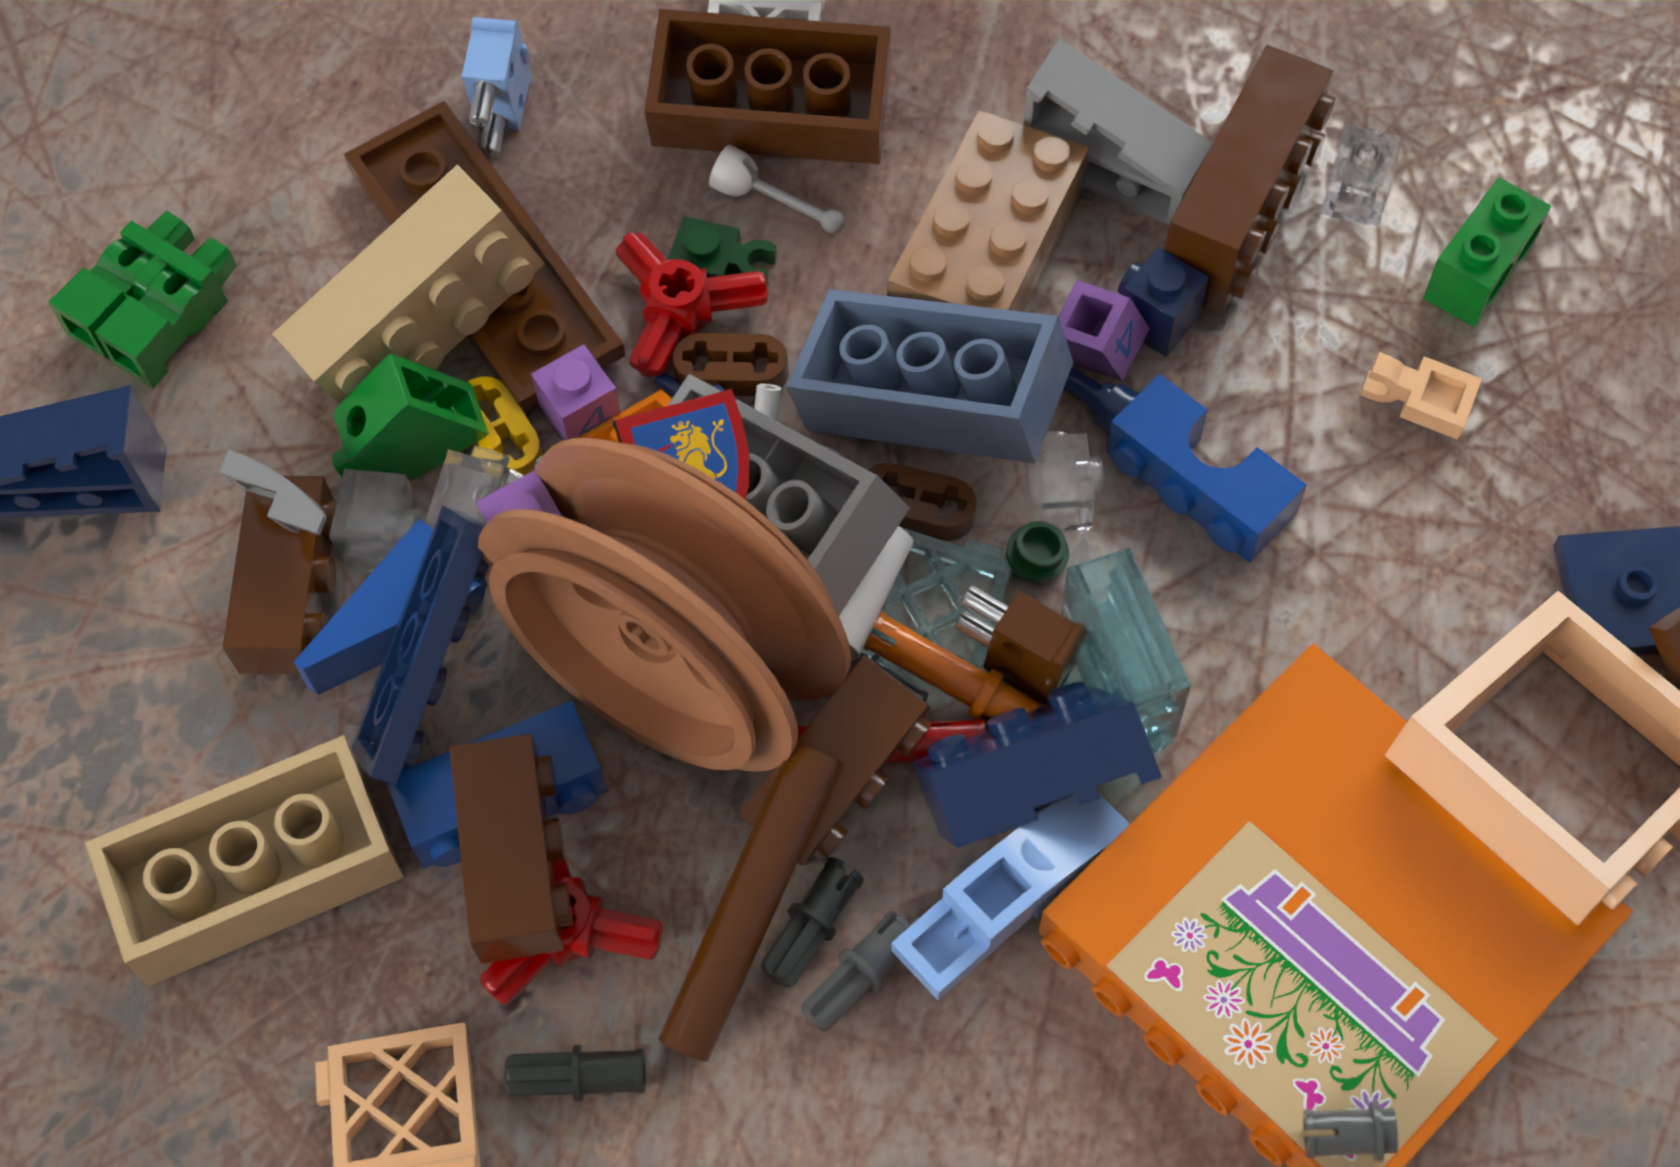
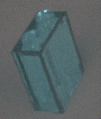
M1127 548L1068 567L1060 615L1074 623H1081L1088 631L1076 661L1086 687L1091 685L1133 701L1153 754L1165 749L1177 736L1191 684L1131 549Z

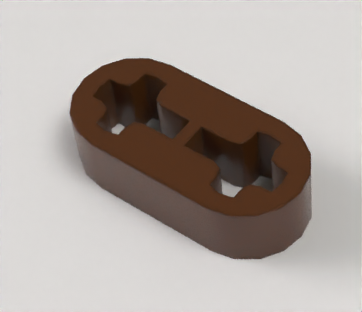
M696 333L681 339L673 352L676 380L683 383L687 376L691 374L711 386L719 384L724 390L732 389L734 396H756L758 384H773L782 388L787 382L789 375L786 348L778 339L764 334ZM697 357H708L709 362L706 363L705 371L698 372L693 370ZM757 358L768 359L769 364L766 366V372H754Z
M881 463L874 465L868 470L877 475L887 486L896 487L897 495L910 507L899 524V527L906 532L938 540L953 541L962 538L972 529L975 523L976 497L973 489L966 482L955 477L896 463ZM946 500L957 502V510L952 512L950 518L939 516V508L945 505Z

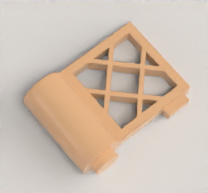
M465 1022L328 1046V1060L315 1063L317 1103L320 1107L331 1106L334 1167H481L469 1030ZM453 1046L454 1066L436 1087L411 1071L427 1050ZM403 1055L399 1061L392 1056ZM376 1059L389 1068L390 1071L365 1100L348 1088L347 1064ZM402 1079L428 1096L403 1127L378 1109ZM455 1086L457 1088L458 1103L448 1097ZM349 1102L358 1108L350 1119ZM439 1106H442L459 1119L461 1142L430 1147L415 1135ZM370 1118L395 1135L378 1157L352 1161L351 1140ZM407 1145L414 1149V1151L401 1153Z

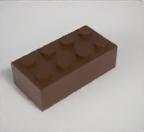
M659 9L644 111L651 145L722 152L727 145H732L747 154L880 165L891 69V27Z
M1266 45L1169 224L1165 251L1209 277L1202 309L1223 317L1233 296L1243 299L1247 294L1257 270V266L1253 263L1258 253H1268L1280 226V221L1276 220L1282 208L1291 209L1303 181V177L1299 176L1304 165L1310 167L1314 165L1324 143L1326 134L1319 131L1324 129L1336 100L1335 97L1327 94L1333 74L1332 69Z

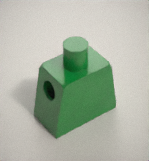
M390 353L335 408L334 419L343 446L333 452L331 459L338 474L352 483L357 482L370 471L408 481L414 480L480 441L489 433L472 384Z

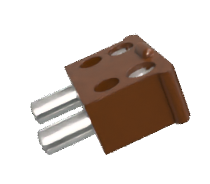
M970 586L962 597L961 605L996 626L993 627L968 611H964L960 618L957 619L955 630L988 649L983 665L984 669L989 672L992 669L1004 675L1002 680L1036 699L1041 704H1048V694L1062 687L1075 667L1088 633L1086 627L1081 623L1072 622L1020 590L1011 604L1007 606L977 587Z

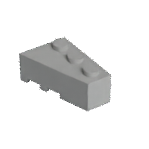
M1060 38L1026 88L1023 125L1089 147L1083 188L1164 224H1170L1173 215L1213 142Z

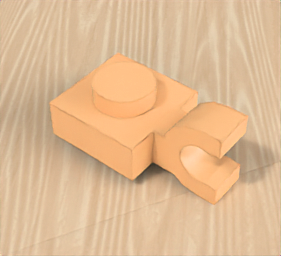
M1379 352L1372 370L1366 376L1359 396L1382 403L1400 400L1404 402L1400 418L1458 440L1465 429L1482 378L1425 356L1417 370L1403 365L1399 360Z

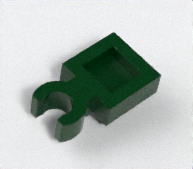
M683 216L667 260H684L691 262L699 269L705 268L707 278L760 271L766 278L768 288V271L754 268L752 265L757 262L775 265L777 249L776 245L766 240H753L746 244H740V228Z

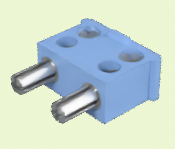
M473 17L472 30L461 77L471 104L469 120L477 127H484L480 150L486 157H489L491 154V157L494 158L500 153L504 129L520 131L528 88L532 81V72L529 65L530 54L527 45L523 43L517 21Z

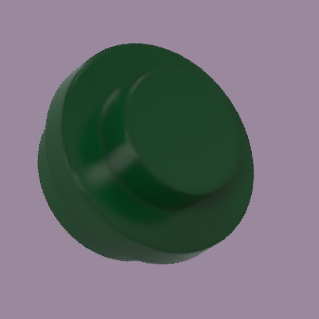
M1034 521L1019 527L1012 533L1006 546V560L1012 571L1020 578L1033 583H1047L1057 579L1064 572L1069 561V547L1063 533L1056 526L1043 521Z

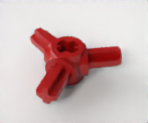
M630 232L626 234L622 242L616 247V255L619 260L641 283L640 296L647 303L642 312L647 324L629 359L630 366L639 371L642 376L651 378L652 376L661 375L679 339L681 340L691 334H696L703 329L706 323L713 322L711 312L763 306L768 301L766 278L760 271L707 278L705 268L699 269L691 262L684 260H667L643 233L634 234Z
M565 855V859L553 861L556 885L567 883L572 914L575 920L573 925L567 929H562L564 950L493 962L481 974L479 981L496 1001L507 1005L551 962L557 967H561L569 960L579 957L591 958L595 949L647 960L654 959L660 950L663 924L656 919L604 909V899L587 895L584 881L581 878L571 876Z

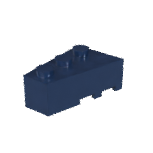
M131 385L0 416V518L160 512L167 447Z
M1075 682L1052 691L1047 696L1048 704L1026 713L1025 708H1016L994 716L987 722L989 729L966 739L964 734H956L938 740L928 746L926 750L929 756L913 762L912 766L939 835L958 848L1037 821V811L1070 796H1076L1079 806L1098 800L1100 795L1096 786L1135 773L1138 775L1142 785L1162 778L1135 703L1091 685L1086 687L1085 682Z

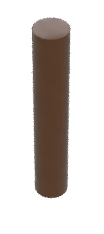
M797 742L788 760H784L781 763L660 1032L658 1040L666 1046L694 1059L704 1062L709 1061L840 769L841 761Z

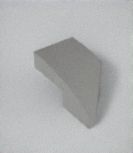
M228 449L219 470L222 476L242 490L272 499L273 502L267 517L284 529L299 533L301 529L314 535L321 534L327 516L311 497L270 467Z

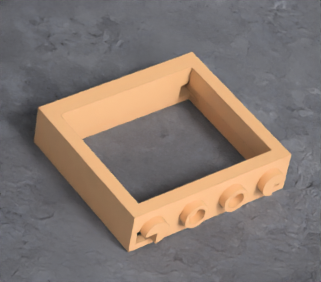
M1557 591L1412 715L1384 756L1578 926L1601 901L1612 910L1619 905L1638 884L1628 875L1633 869L1638 871L1643 877H1646L1673 848L1664 839L1668 833L1680 842V788L1603 863L1458 738L1453 731L1539 655L1545 653L1680 766V690L1562 593Z

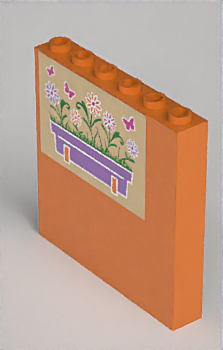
M1314 643L1042 911L1038 932L1043 936L1041 939L1043 948L1054 961L1067 970H1071L1075 966L1094 984L1091 990L1096 999L1116 1017L1122 1018L1126 1014L1146 1033L1143 1035L1144 1042L1161 1061L1169 1066H1175L1178 1062L1198 1081L1195 1086L1197 1092L1212 1109L1223 1116H1228L1231 1112L1252 1132L1249 1135V1139L1253 1146L1272 1164L1281 1167L1284 1163L1289 1167H1404L1634 911L1622 901L1614 910L1601 901L1577 926L1384 756L1407 721ZM1377 1101L1380 1109H1394L1398 1129L1397 1154H1384L1382 1162H1375L1372 1154L1306 1157L1304 1138L1334 1136L1335 1132L1331 1129L1303 1130L1304 1109H1311L1312 1111L1368 1109L1369 1102Z

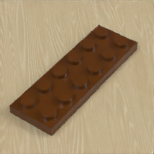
M445 101L344 153L348 168L389 226L458 164L504 212L545 263L534 274L531 282L523 290L512 294L489 315L487 322L481 329L467 335L495 377L506 385L524 414L539 406L531 374L583 344L602 369L626 356L622 340Z

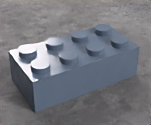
M829 289L786 388L807 431L1035 464L1073 365V360L1059 316Z

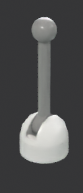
M727 145L722 150L713 166L709 178V186L725 195L738 197L748 193L753 188L820 221L823 229L829 233L840 231L844 225V217L839 211H824L759 179L758 167L755 161L746 152L732 145Z

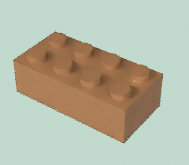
M978 110L887 281V296L1023 312L1082 194L1089 147Z

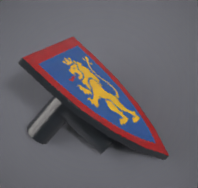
M732 389L612 421L619 443L650 448L681 460L719 481L746 500L749 488V450L743 421Z

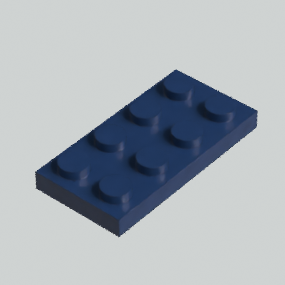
M443 505L351 747L370 777L395 785L398 782L402 768L411 769L419 755L423 741V731L417 728L426 704L434 706L443 691L447 669L441 667L449 643L450 641L458 643L466 630L471 607L465 604V600L473 579L481 580L489 568V565L482 559L483 552L478 548L479 536L485 524L466 513Z

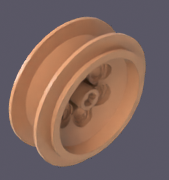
M573 438L553 445L540 459L535 474L541 478L562 517L528 509L503 511L495 515L485 525L479 536L478 548L483 552L482 559L489 565L485 575L489 582L490 593L507 627L532 658L564 689L597 715L643 744L677 760L708 769H737L761 772L780 767L784 760H788L798 740L797 721L789 700H816L834 693L845 680L851 664L850 646L846 632L835 611L827 589L811 564L786 535L755 507L719 481L681 460L650 448L593 438Z

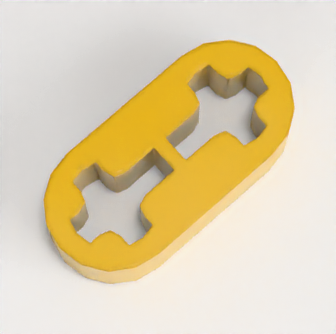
M484 376L469 380L468 383L472 384L477 401L486 400L490 406L494 405L498 417L497 420L490 423L485 413L481 410L489 434L474 445L491 472L499 480L510 484L529 474L530 467L535 466L536 460L543 456L539 438L517 401L501 380ZM509 437L519 451L523 450L524 457L514 461L509 454L505 455L501 441Z

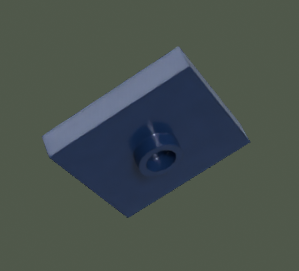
M1680 526L1558 536L1553 547L1565 597L1637 656L1659 654L1648 627L1680 607Z

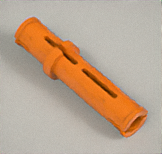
M883 611L877 618L873 628L893 638L895 644L871 632L863 647L866 651H872L950 697L969 706L970 708L967 713L977 719L982 714L991 719L1011 709L1025 708L1027 713L1043 706L1040 702L1002 682L1003 674L994 669L989 674L970 662L956 656L892 619Z

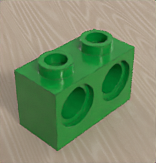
M1498 177L1438 257L1423 299L1475 328L1533 249L1552 206Z

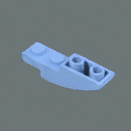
M1075 795L1049 805L1038 813L1037 821L1017 828L943 889L942 899L891 943V951L939 1001L1030 918L1034 916L1038 919L1042 915V911L1130 823L1101 795L1100 799L1079 806Z

